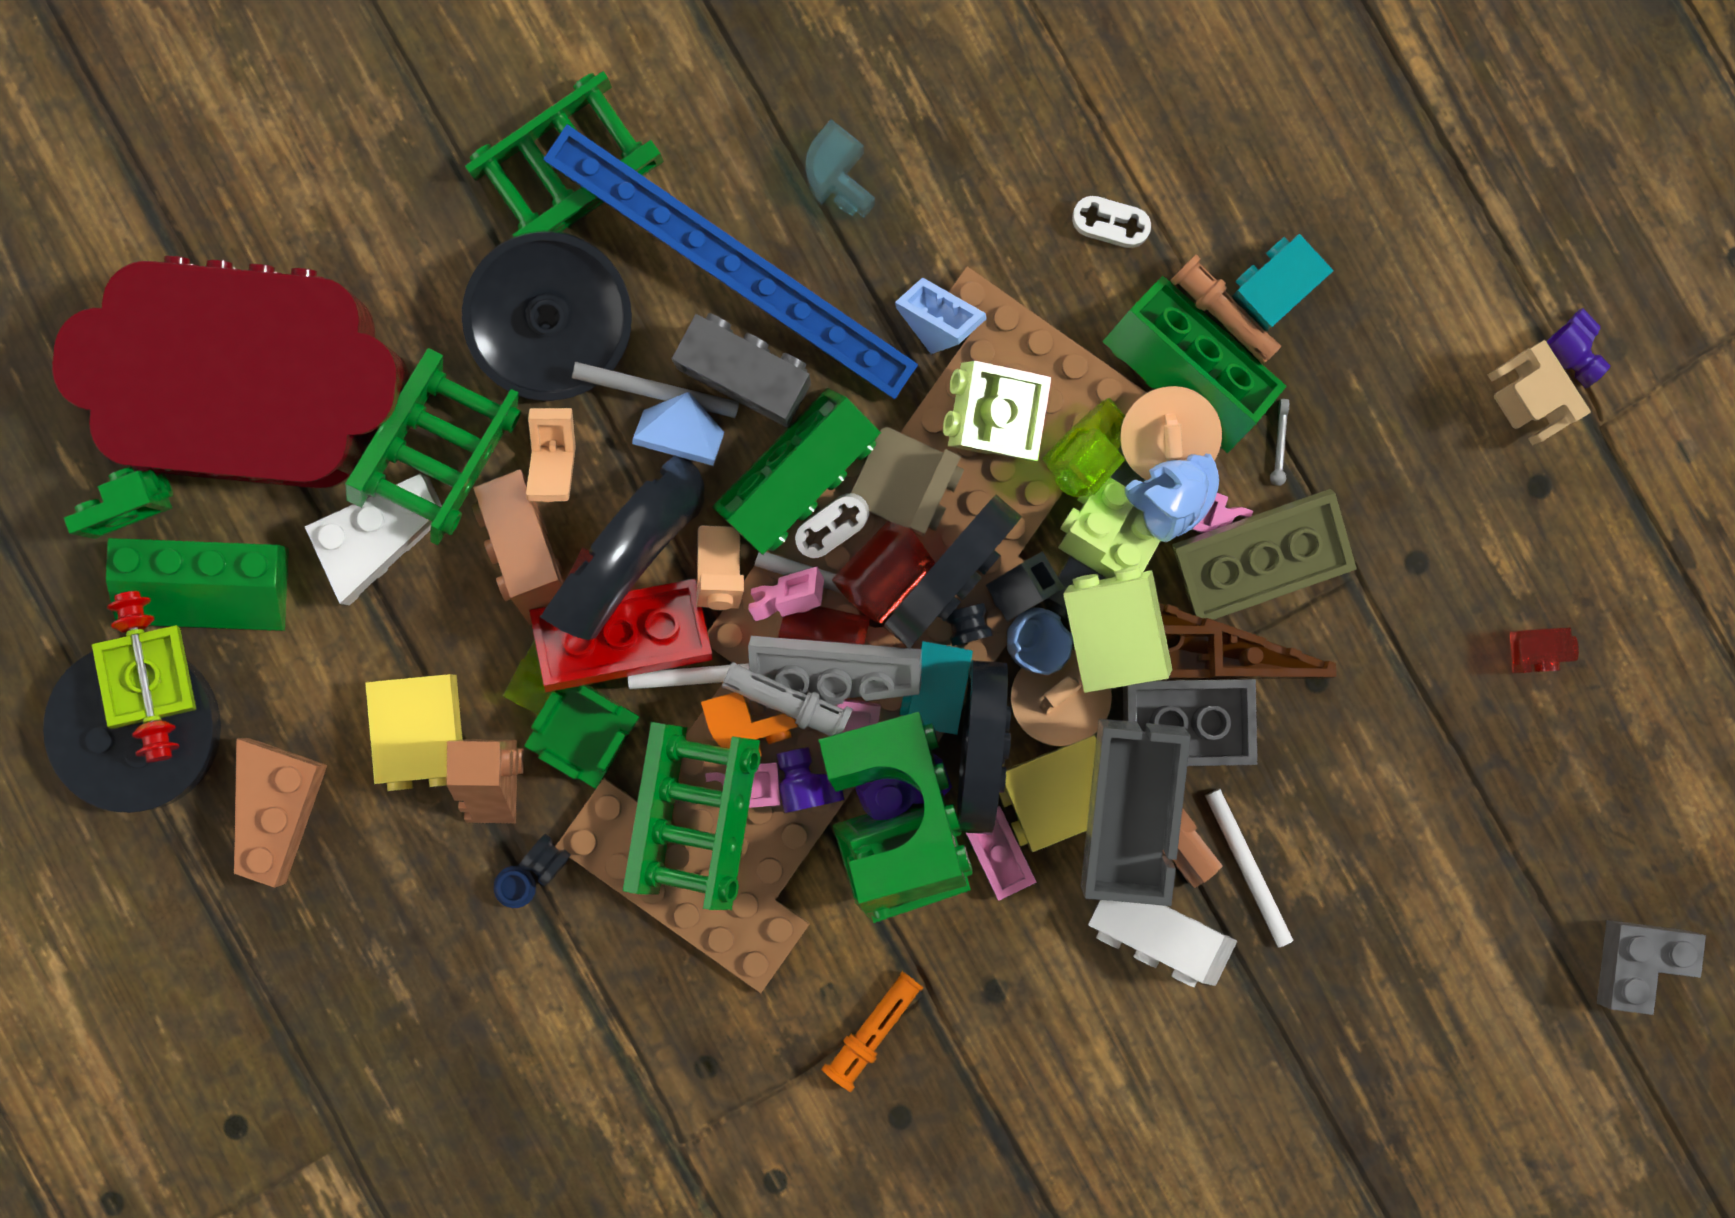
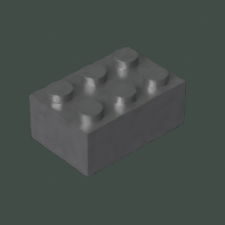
M708 313L705 319L695 314L672 357L676 368L788 428L811 385L810 374L805 369L806 364L787 353H783L781 358L769 353V345L754 335L746 333L744 338L735 335L733 330L730 329L731 324L716 315Z
M1256 679L1151 681L1123 686V721L1137 722L1142 731H1145L1146 723L1183 726L1186 728L1191 736L1187 766L1257 765Z

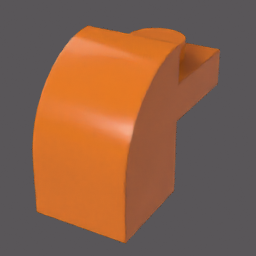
M736 692L701 702L709 731L720 747L730 748L732 736L756 740L766 737L767 744H772L792 738L790 729L798 727V724L795 723L796 719L784 713L753 722L746 697ZM759 745V750H758V751H759V753H760V756H762V755H763V754H762V750H761V747H760V745Z

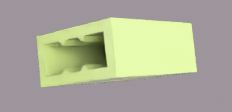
M1136 566L1115 571V577L1099 580L1098 574H1090L1073 579L1074 585H1069L1063 595L1084 693L1168 679L1172 671V665L1152 570L1141 572L1140 567Z

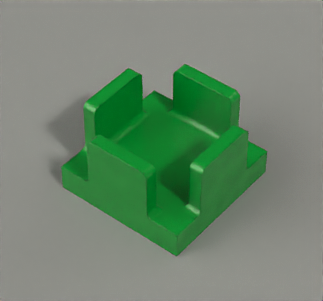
M587 684L557 690L550 694L531 726L533 731L524 747L539 755V759L573 779L578 778L596 789L604 779L640 716Z

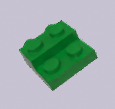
M133 467L124 468L108 475L110 481L98 486L103 499L102 503L99 499L83 502L75 506L76 513L64 517V521L69 534L96 539L173 509L169 497L173 496L172 487L164 473L156 475L152 469L134 472Z

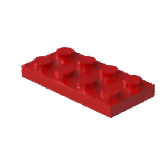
M695 579L629 591L596 639L586 640L577 638L556 628L540 617L546 607L529 610L545 692L712 660V650L702 607H697V584Z

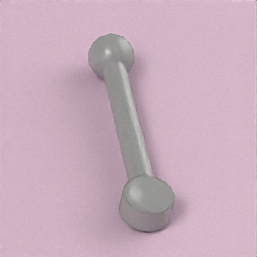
M1280 399L1278 405L1279 421L1275 470L1270 475V481L1275 486H1281L1286 482L1283 463L1289 399Z

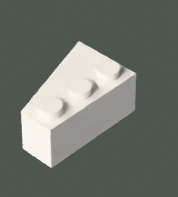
M420 473L396 484L442 507L429 477ZM377 495L374 498L368 497L362 508L353 504L305 526V529L339 603L351 605L372 582L380 578L401 555L409 551L430 531L432 521Z

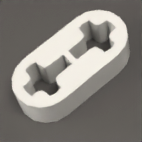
M1088 196L1080 200L1072 214L1074 228L1080 234L1125 248L1140 246L1146 241L1151 231L1150 218L1143 210L1098 196ZM1090 206L1098 208L1097 215L1110 219L1109 223L1096 221L1093 227L1085 225L1086 218L1080 215V211L1087 212ZM1130 218L1137 219V227L1143 229V232H1136L1133 238H1128L1125 236L1126 229L1113 225L1114 221L1127 223Z
M854 493L844 494L808 518L798 528L795 536L798 550L807 557L819 558L859 532L869 517V507L866 501ZM845 503L848 508L858 507L857 523L854 524L848 519L837 526L834 520L843 512L842 504ZM827 525L831 531L822 539L824 546L820 548L816 543L809 546L806 543V539L809 536L807 529L811 528L814 532H817Z

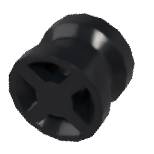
M984 603L954 610L945 620L952 627L953 634L950 637L952 646L993 636L991 627L985 625L983 616L986 608Z
M544 834L527 853L519 867L524 871L535 873L538 876V882L546 887L566 864L571 854L565 849L558 850L553 846L552 839L547 834Z

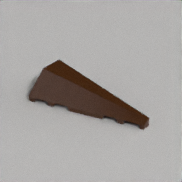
M1159 603L1172 665L1169 678L1162 680L1331 679L1336 677V663L1332 661H1323L1303 654L1302 651L1295 648H1286L1266 641V638L1209 618H1201L1183 612L1169 604L1163 605Z

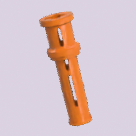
M902 971L855 1035L851 1033L843 1039L845 1044L831 1064H825L821 1070L841 1087L852 1092L855 1088L853 1084L855 1079L868 1063L873 1064L877 1059L876 1048L924 987Z

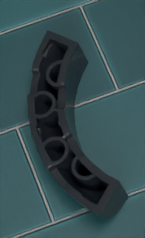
M675 455L660 469V474L663 475L660 480L646 481L591 545L589 554L593 556L590 562L585 560L575 573H571L540 616L541 618L574 637L586 640L596 639L619 604L654 559L682 528L699 515L704 503V482L698 468L689 459Z

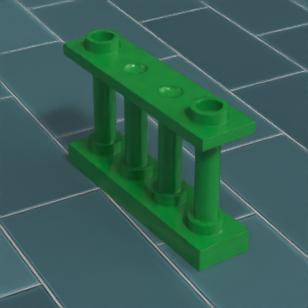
M604 71L596 76L594 73H590L581 78L573 86L574 91L493 147L491 144H487L477 149L470 156L471 162L465 165L475 181L486 174L519 222L517 225L519 230L513 234V237L533 231L562 232L605 203L583 187L575 192L573 189H567L552 166L543 160L545 156L534 142L554 127L559 134L566 124L577 130L568 117L587 104L591 105L622 150L620 155L622 160L620 161L642 176L664 162L661 153L652 140H649L644 145L641 141L636 142L603 95V93L612 88ZM519 151L522 152L554 199L552 201L553 207L542 215L531 211L500 166L501 163Z
M428 348L401 391L394 412L379 427L345 483L346 501L362 508L369 496L374 498L379 495L432 521L430 542L438 546L445 533L452 535L457 528L462 516V512L459 509L505 431L511 433L516 427L522 412L517 409L519 392L511 389L502 405L493 402L447 379L446 373L443 372V355ZM439 393L492 419L482 439L426 412L424 404L430 394L436 396ZM410 427L413 429L420 427L473 453L462 473L406 446L404 437ZM400 461L453 487L442 507L385 480L386 475L383 472L389 462L396 463Z
M651 722L623 891L633 894L659 895L660 887L663 884L705 893L703 909L732 910L733 901L736 899L739 890L737 876L754 774L760 764V753L758 751L760 740L732 736L730 748L687 741V727ZM689 758L727 765L723 791L679 783L682 759ZM680 800L720 808L716 833L672 825L675 801ZM672 842L711 850L712 857L709 875L704 876L666 868L664 863L668 843Z

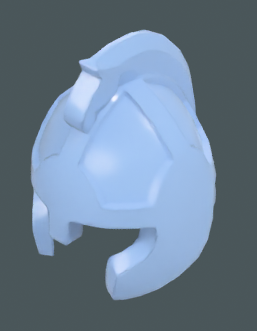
M1206 453L1204 456L1191 454L1187 457V461L1170 460L1162 462L1149 470L1151 475L1149 480L1141 482L1135 479L1126 486L1125 494L1127 499L1137 509L1143 511L1147 529L1158 540L1168 542L1176 536L1188 532L1209 512L1219 486L1218 470L1211 454Z

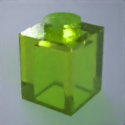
M1100 429L1078 431L1047 468L1056 477L1055 482L1057 486L1066 494L1073 497L1091 496L1098 492L1125 461V458Z

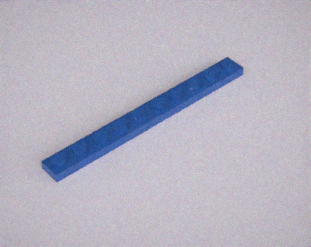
M566 124L543 160L892 399L897 397L918 366L913 360L568 124Z

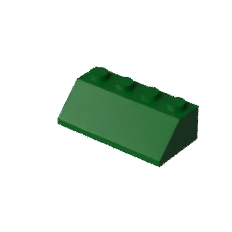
M1164 276L1140 298L1102 341L1118 359L1126 362L1151 388L1178 386L1191 389L1205 397L1214 407L1220 419L1222 428L1220 448L1227 454L1257 424L1287 387L1201 309L1199 310L1187 296Z
M827 387L725 492L712 508L762 555L768 549L774 551L788 537L787 530L797 519L800 521L806 519L816 509L818 505L816 500L827 489L833 490L842 483L847 476L845 470L856 459L862 460L871 453L877 444L875 439L881 432L847 397Z
M108 538L106 584L111 603L115 602V595L128 591H139L141 597H149L151 602L143 607L144 614L154 616V621L149 626L177 625L178 627L285 631L289 548L272 544ZM113 611L114 618L116 621L118 619L117 612Z

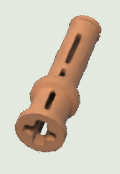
M1195 254L1170 281L1174 285L1180 284L1196 300L1195 306L1199 310L1205 311L1207 309L1262 365L1265 364L1267 359L1269 360L1281 348V345L1225 291L1227 289L1226 283L1222 279L1216 280L1199 263L1201 258Z

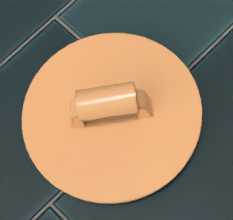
M1178 386L1157 388L1141 396L1126 413L1121 426V448L1130 467L1145 480L1151 478L1149 470L1154 466L1170 460L1187 461V457L1191 454L1204 456L1206 453L1211 454L1215 461L1222 441L1220 419L1211 403L1201 394L1191 389Z
M1072 650L1071 657L1063 668L1050 675L1033 673L1021 668L1014 679L1011 690L1012 710L1018 724L1029 736L1051 746H1068L1093 736L1098 730L1099 719H1107L1112 702L1111 688L1084 693L1075 650Z

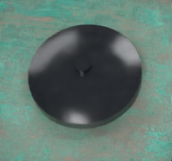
M533 231L520 234L502 242L492 249L477 265L467 284L463 298V332L474 360L481 370L497 385L507 391L513 389L519 392L518 396L542 401L563 400L592 389L598 384L572 378L575 362L613 371L622 358L630 337L632 323L631 303L626 285L612 261L597 247L568 233Z

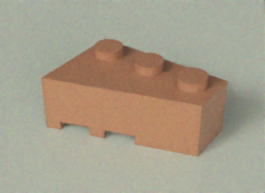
M251 738L237 739L234 874L274 888L286 884L325 774L326 764Z

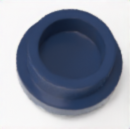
M510 866L503 869L496 876L494 893L497 900L504 906L520 908L533 899L536 893V881L530 871H524L519 866Z

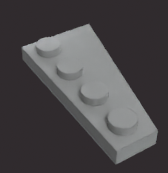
M751 636L749 641L750 671L806 695L808 692L813 693L814 691L819 694L821 700L833 705L843 704L844 699L863 697L865 701L918 695L920 693L922 649ZM750 699L751 715L764 714L766 708H769Z

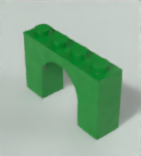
M915 712L819 739L828 780L836 792L876 780L898 779L911 784L923 795V820L918 831L908 842L893 850L849 862L858 902L866 914L967 886L964 872L970 871L971 866L965 845H956L953 831L960 829V824L954 804L946 805L942 790L949 789L950 787L943 763L935 765L932 750L939 748V744L932 723L925 725L920 712Z

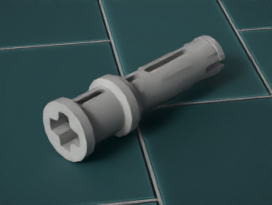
M732 662L722 684L724 689L741 694L748 699L796 719L795 723L802 729L808 726L828 736L843 733L853 710L848 706L842 709L821 700L819 694L814 691L813 693L808 692L806 695L770 678L752 672L735 662Z

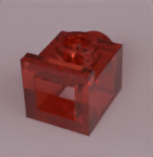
M1571 627L1510 632L1513 673L1532 672L1531 664H1534V672L1559 671L1560 662L1578 660V641L1576 636H1572Z

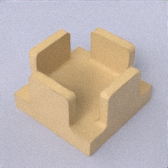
M1545 340L1521 352L1487 374L1491 381L1502 377L1514 368L1519 375L1516 381L1494 395L1496 402L1513 428H1520L1529 421H1537L1544 416L1547 418L1550 424L1528 438L1532 445L1546 440L1566 426L1591 413Z

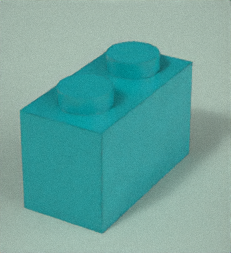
M1300 234L1291 242L1284 236L1266 253L1271 259L1260 270L1255 265H1252L1235 281L1240 288L1232 295V298L1266 332L1334 271Z
M922 641L920 648L922 649L920 693L918 695L903 696L899 715L904 716L920 712L925 725L932 723L935 731L957 735L973 651Z

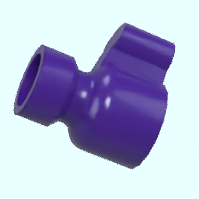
M1581 308L1546 342L1563 369H1573L1575 371V378L1586 389L1596 383L1610 369L1611 365L1601 355H1594L1592 353L1593 341L1599 333L1601 326L1584 308Z
M809 747L776 754L779 769L785 774V778L779 785L784 813L845 800L843 790L836 792L828 780L827 774H814L810 771L809 766L812 763Z

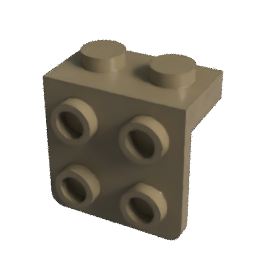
M885 427L880 430L881 434L875 440L877 444L868 455L851 493L861 496L866 501L869 512L924 537L928 528L934 531L937 530L946 510L945 507L939 505L944 492L947 489L954 493L964 472L963 468L957 466L961 456L947 449L943 453L896 430Z

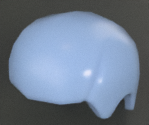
M1032 607L1019 614L1007 629V650L1014 662L1021 668L1033 673L1050 675L1061 670L1070 659L1074 643L1072 633L1064 627L1058 614L1044 608Z

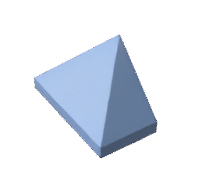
M921 278L895 302L896 309L930 354L959 345L986 320V313L925 278Z
M686 392L645 409L635 431L632 444L713 466L724 431L692 394Z

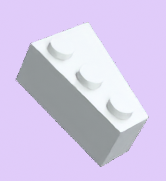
M1100 900L1088 924L1099 930L1096 938L1117 949L1120 948L1121 943H1124L1136 949L1134 958L1154 968H1157L1159 962L1174 968L1171 976L1191 987H1195L1197 981L1216 986L1237 943V940L1162 905Z

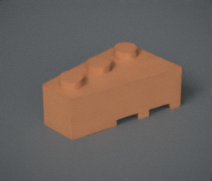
M517 470L473 487L478 502L472 504V509L480 528L485 526L487 528L490 539L485 540L484 545L492 564L499 563L502 576L497 577L496 580L505 601L512 600L531 626L529 610L548 606L564 583L560 573L563 570L559 559H555L547 536L549 533L537 502L527 501V479L521 470Z
M464 739L447 741V787L454 801H463L459 802L458 808L460 812H465V822L516 823L517 774H523L524 749H517V740Z

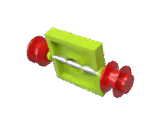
M139 591L123 592L114 596L115 602L108 604L107 609L118 614V619L111 623V628L126 633V637L92 644L107 727L114 729L143 722L132 733V737L142 739L143 747L136 752V756H145L146 762L163 761L172 758L171 751L178 749L179 744L169 742L168 734L175 730L176 726L162 721L161 718L196 710L181 630L175 625L144 632L143 629H146L154 621V616L144 614L143 609L144 606L151 602V599L149 597H141Z

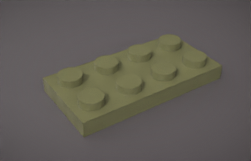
M1332 489L1172 544L1193 615L1212 620L1357 570L1336 493Z

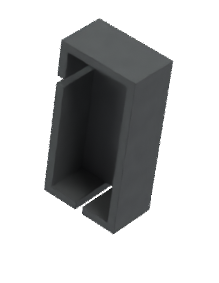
M1099 719L1081 888L1085 899L1162 906L1172 905L1176 870L1172 860H1177L1191 738L1185 727L1146 723L1145 731H1142L1137 722Z

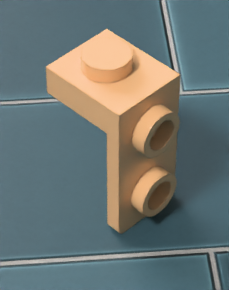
M530 408L528 422L532 454L526 488L527 501H568L576 450L572 408Z
M700 526L698 528L697 607H709L714 610L739 609L744 592V575H740V534L733 527Z

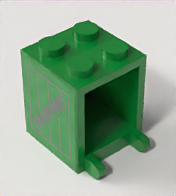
M913 803L901 815L887 820H874L868 814H864L833 825L855 904L863 912L864 910L858 902L849 862L893 850L908 842L915 835L914 830L918 829L922 823L924 804ZM957 830L953 831V834L955 837L956 845L958 846L956 837L960 836L961 832H957ZM972 867L970 871L964 872L967 883L965 887L870 912L866 915L873 923L970 891L967 877L973 874Z

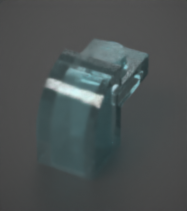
M832 119L816 136L808 149L806 156L807 183L812 195L821 205L831 193H834L836 197L833 201L843 211L851 216L857 212L865 218L875 206V197L847 175L864 154V145Z

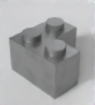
M1607 920L1597 1004L1612 1010L1654 1015L1658 973L1701 978L1706 935L1687 930Z

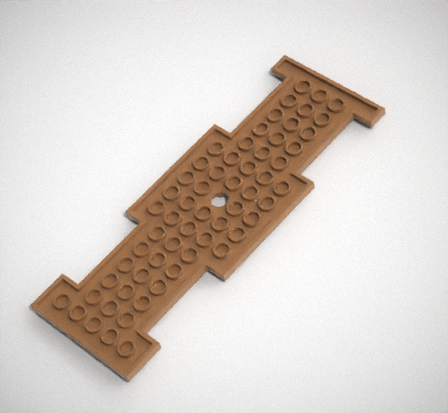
M967 266L949 293L986 313V320L968 336L900 432L943 453L947 449L961 456L957 466L963 468L964 472L954 493L947 489L944 492L939 505L945 507L946 510L937 530L934 531L928 528L925 536L922 537L869 512V517L864 527L826 555L819 558H810L798 550L795 540L798 528L808 518L832 501L852 492L867 460V455L862 460L856 459L845 470L847 476L840 485L833 490L827 489L816 500L818 505L811 515L802 521L797 519L787 530L788 537L782 545L774 551L768 549L766 552L812 567L818 566L821 570L907 597L965 528L997 494L1018 512L1022 518L996 547L995 551L1001 556L986 574L983 575L979 570L976 571L982 578L963 600L955 595L961 601L955 610L981 603L985 604L986 612L983 617L985 625L991 627L993 636L952 646L950 640L953 634L952 627L937 616L911 647L920 649L922 641L972 650L971 661L995 662L1007 645V629L1016 617L1006 621L1001 610L994 604L986 584L1024 562L1018 555L1112 422L1121 428L1130 407L1147 392ZM978 361L1051 377L1038 461H1027L993 453L984 454L948 446L949 436H945L943 433V423L946 414L954 410L956 395L950 392V380L953 372L956 369H960L961 363ZM845 503L842 504L843 512L834 520L837 526L848 519L854 524L857 523L858 507L848 508ZM827 525L817 532L808 528L809 536L806 539V543L809 546L816 543L820 548L823 547L822 539L831 530ZM757 566L753 567L744 580V592L739 609L730 608L723 610L708 631L711 648L730 662L737 664L749 663L748 645L751 636L908 648L885 627L874 628L868 626L862 620L860 607L863 600L823 588L821 606L807 612H797L783 617L777 611L768 618L755 621L748 609L749 604L755 602L751 595V589L759 586L778 585L779 577L785 576ZM721 685L712 699L733 692L722 688ZM966 685V690H965V695H964L963 706H964L965 703H966L967 685ZM903 696L865 701L863 697L847 698L880 704L881 709L878 723L902 716L899 714ZM746 697L750 709V699ZM766 708L764 714L751 716L753 722L783 713ZM703 711L686 734V740L719 746L709 731ZM807 726L805 729L800 727L790 729L792 738L772 744H767L766 737L758 739L760 740L763 754L760 756V764L778 762L776 757L778 753L809 747L812 763L809 766L810 771L814 774H827L819 739L830 736ZM935 731L938 742L945 732ZM683 758L679 783L723 791L721 782L716 780L706 782L705 774L714 772L725 774L727 765ZM779 769V781L781 783L785 778V774ZM606 778L601 781L555 847L558 850L565 849L571 854L570 858L759 993H762L810 925L808 921L776 898L845 800L784 813L782 800L781 805L749 808L737 876L739 890L736 899L733 901L732 910L703 909L705 893L663 884L660 887L659 895L633 894L623 891L638 801ZM855 787L843 790L845 800ZM676 800L671 822L674 826L715 834L720 808ZM669 842L664 865L666 868L708 876L712 851Z

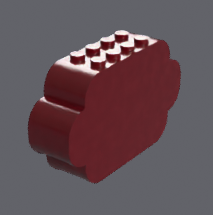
M164 256V262H133L119 269L110 278L103 293L101 308H89L79 311L71 316L60 328L55 340L52 362L53 378L59 392L73 405L90 410L89 425L91 436L103 455L116 463L132 466L141 471L152 469L155 473L316 489L335 487L350 477L362 457L363 444L370 443L379 427L392 415L396 408L398 397L410 378L408 368L400 356L374 338V321L365 304L339 283L317 276V271L305 268H291V274H282L275 272V267L269 265L249 264V270L232 268L233 263L227 261L207 260L206 266L190 264V259L179 256Z

